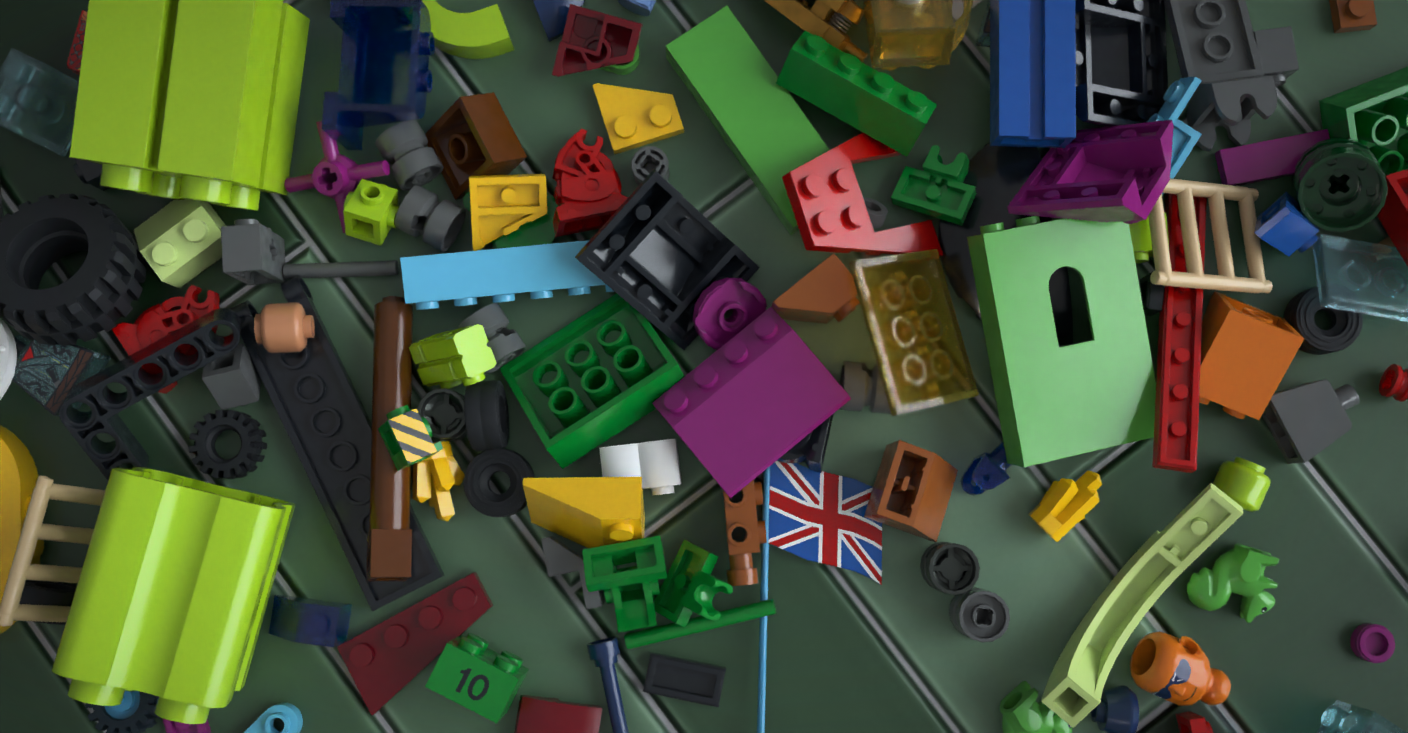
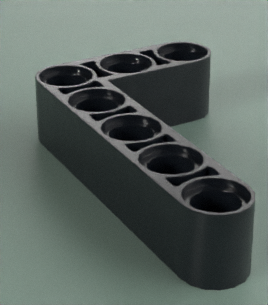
M227 308L213 310L68 390L59 410V417L67 430L107 480H109L112 468H121L119 466L121 464L130 463L135 467L148 468L149 464L147 452L117 413L236 348L240 341L241 320L239 316ZM222 324L229 326L233 333L228 336H219L212 331V328ZM181 344H190L198 352L193 355H185L177 347ZM147 363L157 364L161 367L162 372L150 374L143 369L142 365ZM112 382L120 383L126 387L127 391L115 393L108 388L107 384ZM83 402L91 408V411L80 412L73 407L72 403ZM107 433L115 441L103 442L97 438L96 434Z

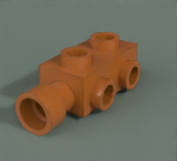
M754 480L740 490L742 499L738 503L731 502L723 490L730 570H726L727 583L732 586L758 584L757 567H753L752 553H759L760 544L767 543L765 520L757 521L756 505H763L761 482H754ZM736 527H743L745 530V537L741 541L732 539L731 534Z

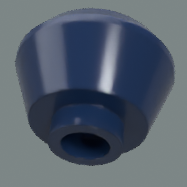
M1121 685L1104 690L1100 704L1090 712L1092 721L1097 722L1099 729L1106 733H1135L1137 730L1139 703L1136 694L1127 686Z

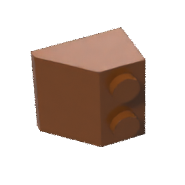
M833 253L775 299L771 307L782 319L827 324L835 318L839 323L860 304L857 298L864 288Z

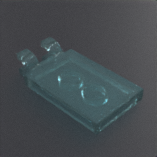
M1326 234L1318 235L1319 239L1312 245L1321 307L1408 322V267L1396 247Z

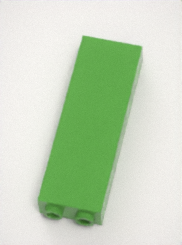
M726 5L667 44L666 59L788 233L792 235L799 228L782 177L830 149L788 90L776 84L778 76Z

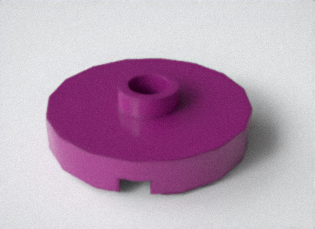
M724 278L713 282L701 293L695 304L693 322L696 332L709 347L718 350L766 311V299L757 287L741 278ZM728 309H733L732 315L729 318H724L725 312Z

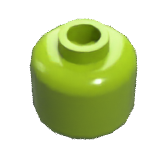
M1235 457L1234 461H1225L1221 464L1213 484L1243 507V510L1255 512L1261 507L1271 481L1264 474L1266 468L1243 458Z

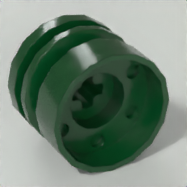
M1334 137L1317 142L1303 153L1295 165L1293 183L1301 212L1312 224L1326 231L1346 232L1361 228L1373 220L1385 205L1388 192L1385 174L1369 148L1352 138ZM1332 175L1338 178L1343 175L1345 180L1341 184L1337 181L1331 183L1329 178Z

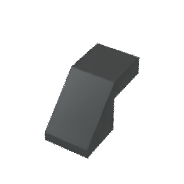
M554 536L541 538L548 577L579 571L586 610L602 607L604 605L602 590L588 592L586 587L583 556Z

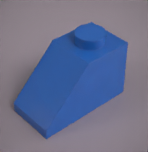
M1285 192L1257 217L1254 233L1289 257L1296 250L1303 253L1319 239L1316 234L1320 231V227L1312 224L1301 212L1299 203L1288 192Z

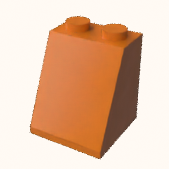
M1214 291L1202 321L1199 403L1208 405L1212 401L1222 405V409L1226 413L1236 418L1244 419L1247 415L1260 420L1304 338L1284 318Z

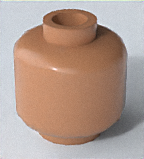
M297 302L267 304L262 308L261 314H255L254 317L256 342L258 345L263 344L265 350L272 354L301 352L307 345V338H314L315 336L313 315H306L303 306Z

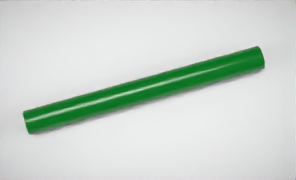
M772 598L719 611L721 616L717 621L698 616L690 618L686 627L670 623L625 634L624 640L629 650L777 614L776 606Z

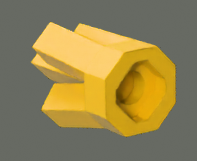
M442 441V450L427 459L413 464L412 499L419 503L428 500L429 506L435 509L436 518L442 521H449L455 515L450 489L453 485H461L464 480V473L453 456L450 441Z
M1087 470L1076 482L1061 478L1060 481H1054L1040 503L1028 515L1055 542H1058L1078 522L1085 519V515L1100 502L1097 492L1102 486L1100 475Z

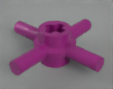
M331 119L318 121L316 125L324 158L319 161L312 174L286 178L285 188L289 193L316 188L321 194L335 199L342 231L345 233L343 210L347 194L350 191H355L362 178L369 179L389 175L390 165L386 160L358 165L352 159L339 154Z

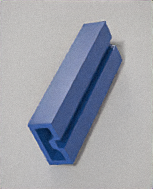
M990 0V146L1065 148L1076 138L1075 0Z

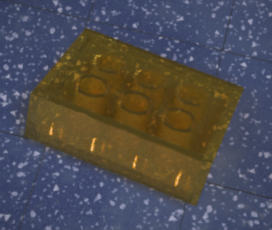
M933 249L849 262L891 415L898 416L925 411L979 396L938 250Z

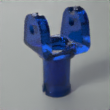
M1003 441L990 454L985 452L972 460L961 478V485L966 493L973 496L980 495L1011 478L1006 471L1011 464H1007ZM972 480L974 483H976V486H973L971 484Z

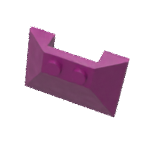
M1172 120L1076 130V138L1065 148L1051 147L1007 206L1009 214L1097 222L1122 221L1126 224L1146 220L1170 180L1174 128Z

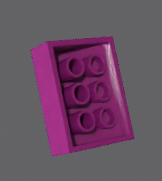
M770 307L652 404L725 493L732 498L851 400V398L797 333Z

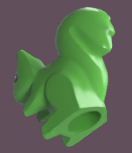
M1236 543L1231 550L1217 558L1212 570L1203 567L1198 573L1192 574L1190 581L1187 583L1189 600L1200 609L1213 611L1226 605L1232 593L1241 595L1239 614L1247 623H1250L1256 616L1269 611L1275 604L1273 595L1264 589L1277 588L1278 583L1265 577L1264 570L1266 566L1277 565L1280 559L1271 556L1269 552Z
M1022 681L1001 700L1000 712L1003 715V733H1072V727L1043 704L1041 700L1039 702L1036 701L1038 691L1035 688L1031 689L1030 684L1026 681Z

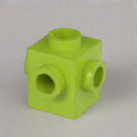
M362 178L355 191H350L347 194L344 202L343 213L346 235L382 246L390 229L396 228L395 218L400 207L398 205V190L385 184L375 183Z

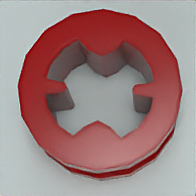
M1391 364L1387 367L1380 380V394L1384 397H1391L1393 395V398L1400 402L1407 400L1408 368L1402 370V367L1397 364Z

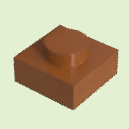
M1329 0L1334 33L1370 30L1377 25L1374 0Z

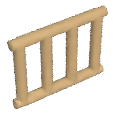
M1170 178L1162 193L1177 194L1187 272L1172 271L1161 194L1148 215L1155 271L1152 272L1150 277L1151 283L1170 287L1257 294L1270 293L1273 285L1270 280H1266L1260 238L1254 233L1257 222L1254 202L1258 199V190L1243 186ZM1193 196L1208 198L1218 275L1204 274ZM1224 200L1238 201L1249 278L1235 276Z
M38 476L0 603V626H12L13 621H67L71 606L19 604L26 580L78 583L82 567L31 564L38 540L90 544L94 529L44 524L43 520L50 499L101 506L105 490L53 483L54 479L47 476Z

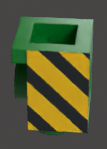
M408 405L386 414L388 420L378 428L397 471L427 459L443 449L441 441L433 444L431 440L432 430L428 421L424 417H420L417 408L410 410Z

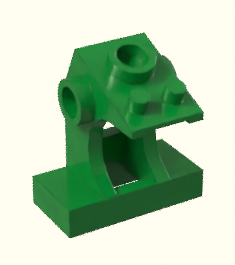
M661 536L582 549L588 592L604 590L606 603H614L618 633L657 626L654 595L660 594L659 579L667 578ZM633 562L637 563V566H631L617 569L616 565H622Z

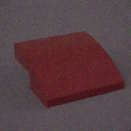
M520 695L514 733H599L603 708L598 705L561 702L556 698Z

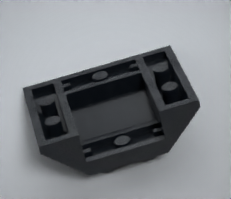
M1075 0L1076 116L1083 122L1109 127L1146 123L1151 116L1156 113L1158 114L1165 103L1163 97L1168 89L1164 0Z
M655 169L575 256L579 262L683 350L698 336L693 322L695 304L701 293L713 282L724 278H741L748 281L760 268Z

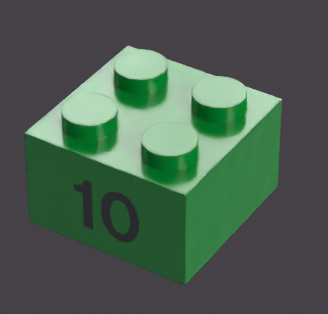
M468 633L467 637L460 635L447 642L425 687L497 724L509 711L529 669L522 666L524 661L522 658L505 650L502 651L501 655L487 648L489 645L488 641L475 634Z

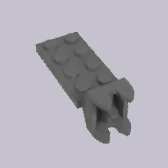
M1164 0L1182 78L1197 77L1202 80L1190 99L1186 115L1188 125L1202 134L1196 145L1200 149L1210 152L1217 138L1216 126L1224 127L1227 130L1229 139L1236 146L1244 145L1251 134L1250 118L1255 113H1258L1264 120L1268 119L1277 107V91L1273 76H1264L1246 1Z

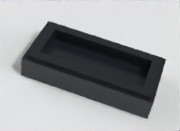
M651 652L643 692L719 707L726 667Z

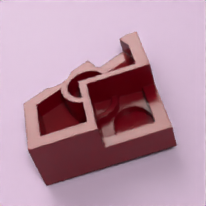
M570 4L552 75L560 77L633 61L643 24Z

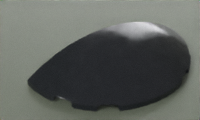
M990 142L986 144L982 150L969 160V171L963 183L975 186L977 194L963 225L939 219L938 241L943 255L940 257L948 281L956 295L967 302L976 312V318L981 322L967 237L980 235V226L1003 222L1004 229L1006 230L1016 228L1017 219L1032 217L1029 215L1009 214L1007 206L1042 160L1037 147L990 146ZM1039 216L1040 223L1052 221L1051 217ZM1061 267L1051 275L1049 280V293L1059 346L1073 344L1069 275L1067 267Z

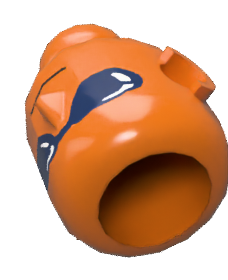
M1160 631L1149 633L1138 642L1132 653L1130 661L1132 679L1139 688L1180 706L1193 705L1198 700L1208 705H1218L1223 703L1229 696L1231 683L1228 676L1223 671L1210 667L1208 657L1190 637L1182 636L1179 639Z

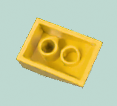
M642 477L523 478V489L531 523L587 548L644 538L645 511Z

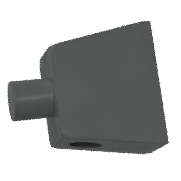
M1327 379L1275 392L1262 417L1287 464L1305 463L1352 428V422L1345 410L1359 404L1360 400L1356 390L1351 385L1345 384L1334 390Z

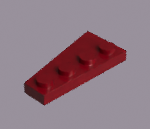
M476 572L337 647L371 716L376 714L426 666L434 661L443 652L447 642L462 635L493 606Z

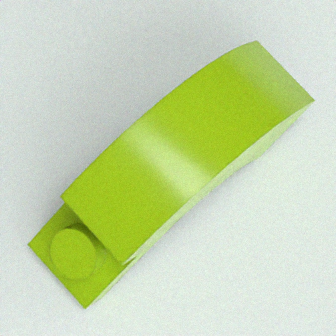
M401 0L405 10L422 36L445 53L467 59H485L515 50L498 4L470 13H457L442 7L436 0Z

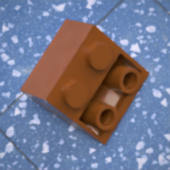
M901 440L888 444L881 460L864 517L926 540L937 542L958 470L934 452Z

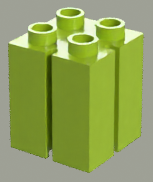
M89 0L70 158L102 165L100 186L135 191L138 194L184 200L186 198L211 202L210 204L253 211H258L261 192L287 195L285 180L290 176L310 19L288 3H283V0Z

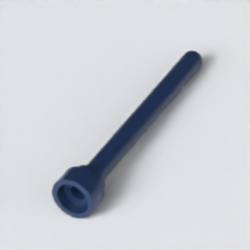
M617 637L590 642L587 644L589 658L594 660L595 667L600 668L613 733H629L614 664L618 662L617 655L620 654Z

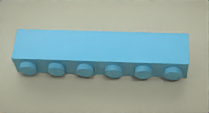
M590 240L400 258L405 304L416 303V310L439 308L440 300L454 299V306H467L477 304V297L492 296V302L498 303L515 301V293L530 292V299L553 297L552 290L568 288V296L590 294V286L605 285L606 292L614 291L575 258Z

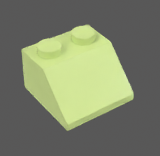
M185 198L184 200L174 199L135 228L134 233L140 253L160 280L180 289L222 258L221 226L226 225L209 202Z

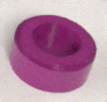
M1372 623L1361 624L1355 628L1351 635L1350 644L1352 651L1363 661L1383 663L1394 653V637L1382 625Z

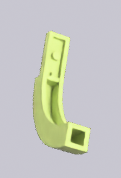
M1210 483L1161 532L1157 530L1116 574L1084 616L1056 662L1048 679L1041 702L1073 728L1101 702L1103 688L1109 672L1121 649L1139 622L1174 580L1243 515V507L1214 484Z

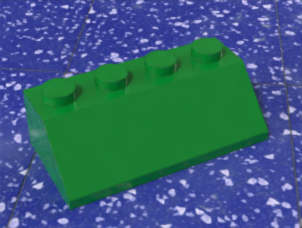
M806 30L790 49L776 81V84L906 157L909 155L937 106L936 103L927 99L924 94L907 88L895 81L890 75L873 69L861 62L856 56L839 50L827 43L822 37L813 35Z

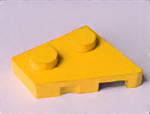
M600 83L592 85L614 155L684 133V127L673 94Z
M545 174L469 176L473 251L480 250L485 247L484 245L503 235L506 236L518 230L521 225L532 222L547 214Z

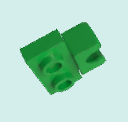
M933 145L923 164V171L905 166L891 196L892 203L962 226L977 194L975 186L963 183L969 171V159L965 153L961 152L957 154L951 164L944 165L942 157L939 155L940 147Z
M684 539L667 574V578H665L661 586L660 594L657 595L654 601L655 612L683 627H686L692 612L713 621L719 620L721 614L712 605L713 597L718 592L725 594L733 592L732 585L711 575L719 556Z

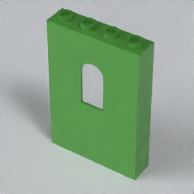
M1039 216L1017 219L1016 228L1005 230L1004 223L1001 222L980 226V235L967 237L1007 464L1028 467L1153 438L1156 380L1129 224L1122 221L1097 222L1052 218V221L1040 223ZM1070 267L1079 273L1083 282L1092 340L1059 347L1049 293V280L1057 269Z

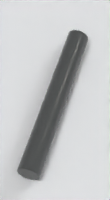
M395 260L284 264L283 276L285 279H292L298 275L301 278L398 275V262Z

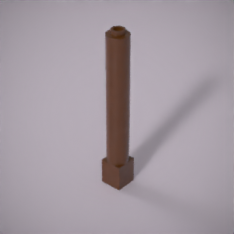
M399 296L384 297L382 302L374 305L369 533L367 534L366 581H407L411 578V466L397 471L378 431V428L388 420L386 414L405 405H408L411 410L412 355L409 347L412 344L413 306L409 303L405 304V298Z

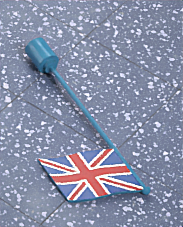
M775 461L763 471L762 520H765L767 543L761 544L760 601L768 600L769 544L805 560L852 570L882 585V523L864 517L873 489L872 486L840 475L823 471L822 473L815 472L798 463ZM767 616L760 618L757 733H765Z

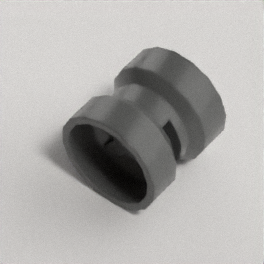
M646 146L634 154L631 168L634 180L638 186L653 169L668 181L669 161L661 149L654 146Z

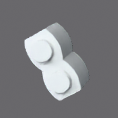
M677 439L599 448L602 477H642L643 489L651 488L652 496L675 493L674 485L682 484Z

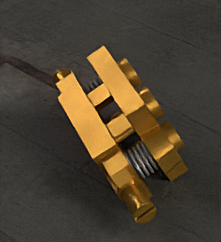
M764 0L804 31L806 30L813 35L822 37L827 43L847 54L856 56L861 62H864L868 56V53H865L853 44L850 39L851 37L845 34L847 32L837 25L839 24L846 30H849L842 24L844 23L849 28L851 27L844 20L851 25L853 23L859 24L865 10L858 6L855 1L817 0L811 8L806 0Z

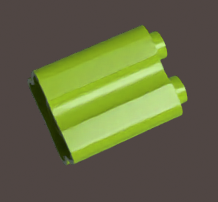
M133 467L132 469L112 468L52 668L53 673L72 679L67 695L74 700L88 704L117 706L121 704L125 691H140L159 697L154 712L157 716L186 724L206 723L210 708L226 707L232 701L234 691H240L245 685L296 504L145 467Z

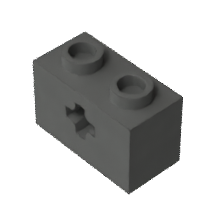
M238 219L234 221L235 225L221 226L223 273L248 285L283 283L286 281L283 276V266L285 264L284 238L255 219Z

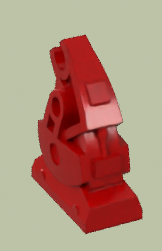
M580 129L567 141L564 147L559 150L555 159L552 179L557 182L554 198L558 207L555 209L553 218L556 237L600 229L628 198L621 194V181L611 160L601 153L603 138L597 136L595 145L587 146L583 143L587 135V130Z
M191 285L187 289L185 297L169 298L162 304L154 305L144 311L134 324L122 322L117 324L112 331L130 356L209 312L219 309V294L208 290L207 299L203 303H199L198 295L202 292V289ZM216 325V326H214V327L212 328V331H213L215 334H216L218 325ZM181 344L177 347L185 355H193L198 352L190 344ZM147 363L142 365L143 369L150 374L162 372L161 367L157 364ZM176 381L157 392L167 394L178 383Z

